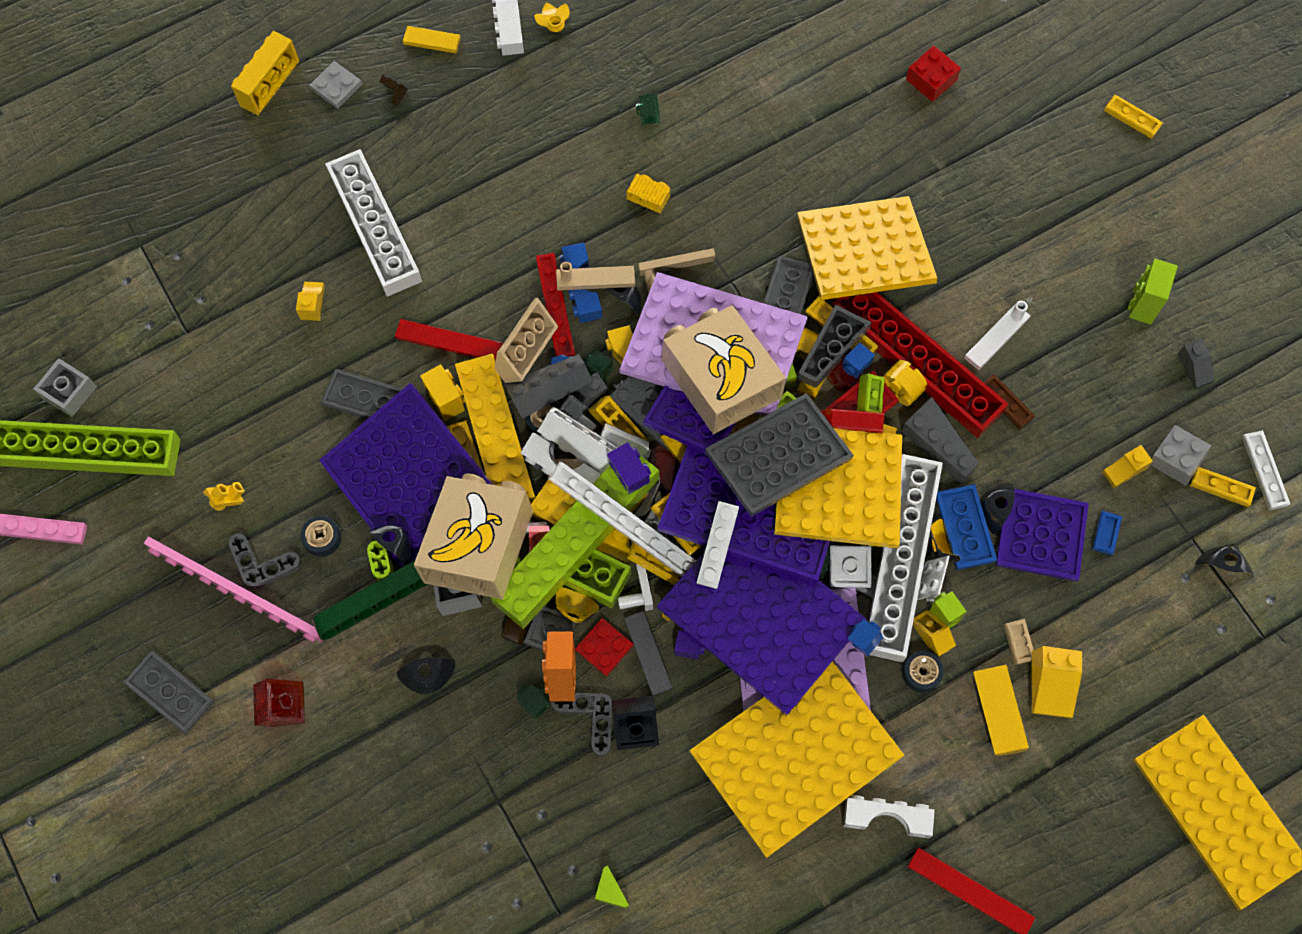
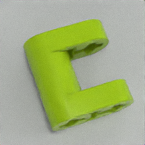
M377 541L371 542L368 545L367 553L371 571L377 581L395 572L388 550Z

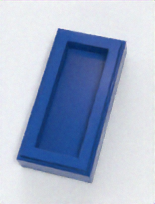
M1106 511L1101 512L1092 550L1111 556L1114 554L1122 516Z

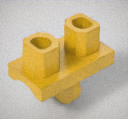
M234 482L230 486L217 484L215 487L206 488L203 491L208 496L211 507L217 511L224 510L226 506L241 505L244 502L241 497L244 489L239 482Z

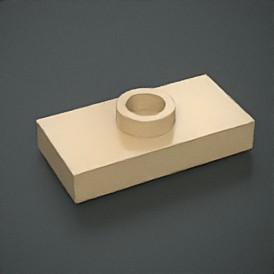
M1025 619L1003 624L1014 665L1032 661L1033 646Z

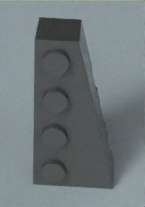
M835 305L798 373V380L816 388L870 330L871 322Z

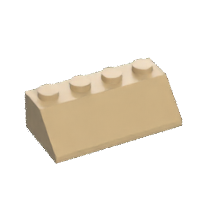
M538 298L532 301L497 352L494 369L505 383L520 382L524 379L558 328V325Z

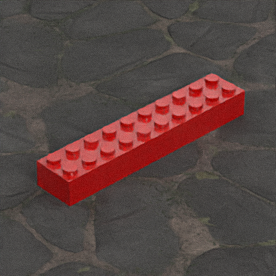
M877 292L840 297L833 302L832 308L837 305L870 321V330L865 335L878 345L876 352L892 366L899 360H904L911 364L909 367L913 371L917 368L927 382L924 393L928 397H932L942 409L977 439L1004 413L1008 406L1004 399Z

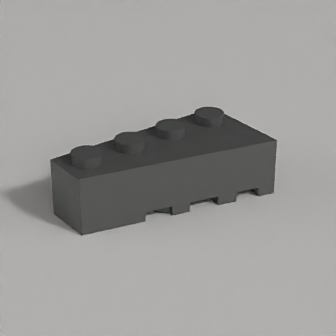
M578 354L528 373L520 382L504 383L523 419L593 382Z
M932 397L904 424L902 433L931 459L942 462V468L958 483L962 484L977 468L979 463Z

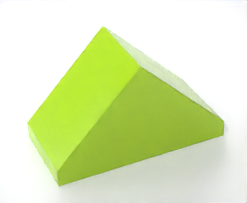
M607 865L603 868L595 900L626 909L629 907V904Z

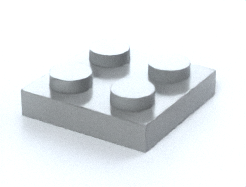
M333 61L309 86L312 91L338 109L362 85V81Z

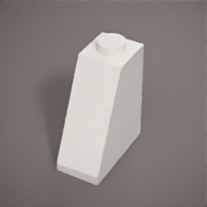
M605 423L599 436L616 447H620L628 442L632 448L635 447L644 459H648L651 452L649 450V442Z

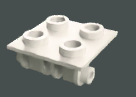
M950 556L926 561L923 566V575L917 600L926 598V602L933 603L935 601L934 598L940 595Z

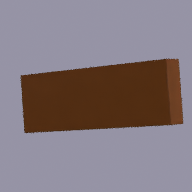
M995 374L984 381L988 387L1008 403L1003 414L1019 430L1034 419L1035 415Z

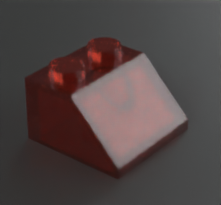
M265 679L253 684L254 726L278 727L305 723L304 686L302 681Z

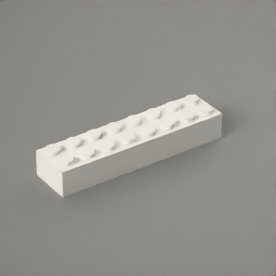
M361 149L325 163L386 296L388 297L422 282L419 270Z

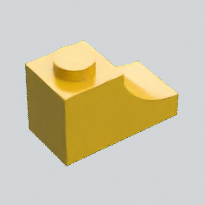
M304 282L302 292H298L296 312L300 320L320 321L325 289L324 283Z
M1140 445L1104 469L1102 473L1112 487L1115 488L1146 470L1153 460L1142 445Z

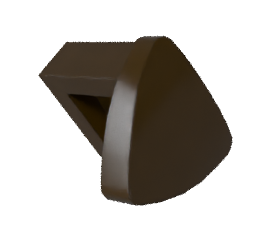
M382 75L379 81L384 86L394 90L392 103L398 105L408 89L401 83Z

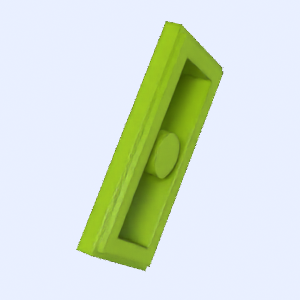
M869 373L860 376L857 411L882 413L884 377Z

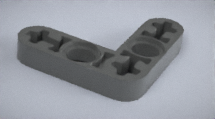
M234 534L228 542L243 582L250 589L260 588L296 572L302 564L300 557L296 553L288 552L258 565L250 543L244 535ZM237 540L242 542L243 552H240V549L236 546ZM246 556L251 557V563L248 566L241 565L242 558ZM290 558L295 560L293 566L288 564ZM280 562L284 565L283 567L285 568V570H282V567L279 564ZM270 566L278 567L275 575L267 574V569ZM260 571L263 572L264 576L266 577L265 579H263V577L261 576L262 574L260 573ZM252 575H255V577H257L255 579V583L249 581L251 580Z
M575 693V701H572L573 709H569L570 704H563L562 708H559L558 704H555L558 701L551 702L552 708L557 713L593 714L592 750L594 754L601 757L606 756L610 752L612 733V700L610 696L597 693ZM580 698H585L588 701V705L584 709H579L576 706V701ZM601 699H605V702L609 703V705L605 706L604 713H609V716H596V713L601 714L600 705H597V703L601 702ZM601 719L608 722L607 729L603 731L596 728V723ZM595 734H608V737H603L604 745H607V747L603 748V751L600 752L599 748L595 747V745L600 743V737H595Z

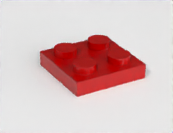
M602 618L575 648V651L607 677L633 648L634 644Z

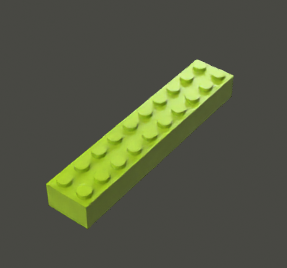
M0 420V466L174 476L181 439L174 430Z
M641 455L639 460L642 464L646 463L651 471L650 483L628 494L610 465L593 483L595 487L629 512L659 480V470ZM576 501L513 570L503 600L490 597L492 603L524 629L615 528Z

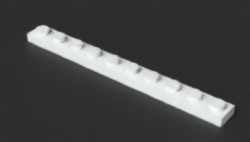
M559 462L548 478L549 481L681 577L696 562L695 559L563 462Z

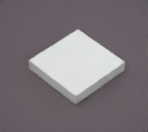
M829 546V587L871 588V546Z

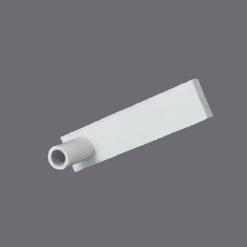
M1018 301L964 358L980 370L1029 320L1030 315L1026 312L1028 308L1025 301Z
M636 564L642 593L618 597L620 609L644 605L645 611L653 610V601L646 569Z

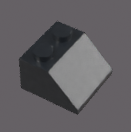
M654 696L612 700L617 750L659 745Z

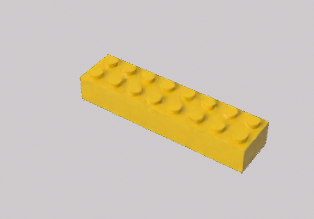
M489 354L455 364L487 478L495 486H501V483L504 481H511L521 485L525 489L531 504L535 499L523 454H521V447L499 374L494 369V355Z

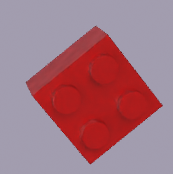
M932 46L908 68L906 80L930 101L934 102L958 80L961 67L936 46Z

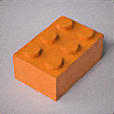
M547 632V640H543L544 659H542L545 693H549L550 702L575 701L576 659L573 632Z

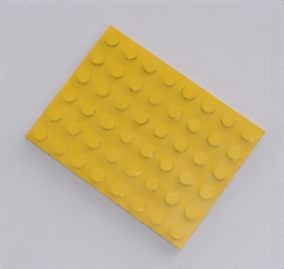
M834 662L828 666L787 716L763 697L689 750L765 858L775 853L905 756Z

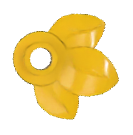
M546 2L542 14L534 15L535 21L552 32H560L565 26V21L569 18V7L567 4H563L557 9Z

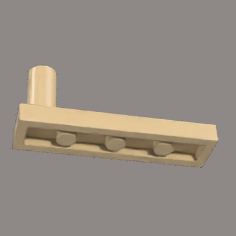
M714 248L638 263L639 276L644 275L648 295L657 272L714 262Z
M563 262L560 265V269L556 270L557 290L635 287L634 266L572 269L571 263Z

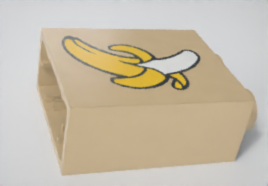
M733 305L721 311L717 308H711L699 317L697 323L687 328L683 325L675 326L665 334L661 361L713 434L782 398L786 381L785 375Z
M464 474L462 479L447 476L414 563V567L423 582L503 600L533 513L525 489L511 481H504L501 483V486L486 484L483 478L474 474Z

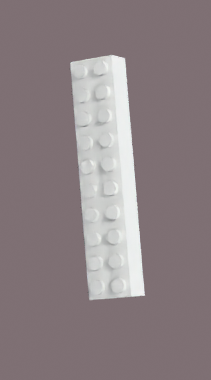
M905 454L902 455L900 545L898 549L882 548L868 623L871 621L875 622L881 628L880 632L884 638L871 652L870 655L898 662H904L907 657L942 462Z

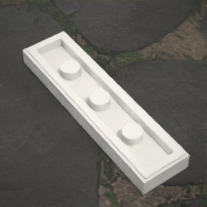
M1263 430L1244 434L1242 439L1268 510L1288 507L1290 501Z

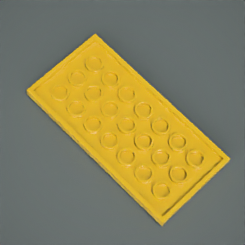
M1204 715L1133 760L1238 911L1244 909L1302 870V850Z

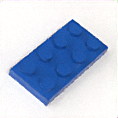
M975 484L937 492L936 501L941 519L943 520L951 554L958 555L961 558L959 562H954L956 571L996 563L997 557Z

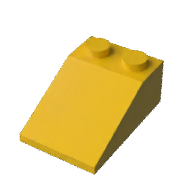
M1042 646L1032 651L1033 714L1073 718L1082 676V651Z

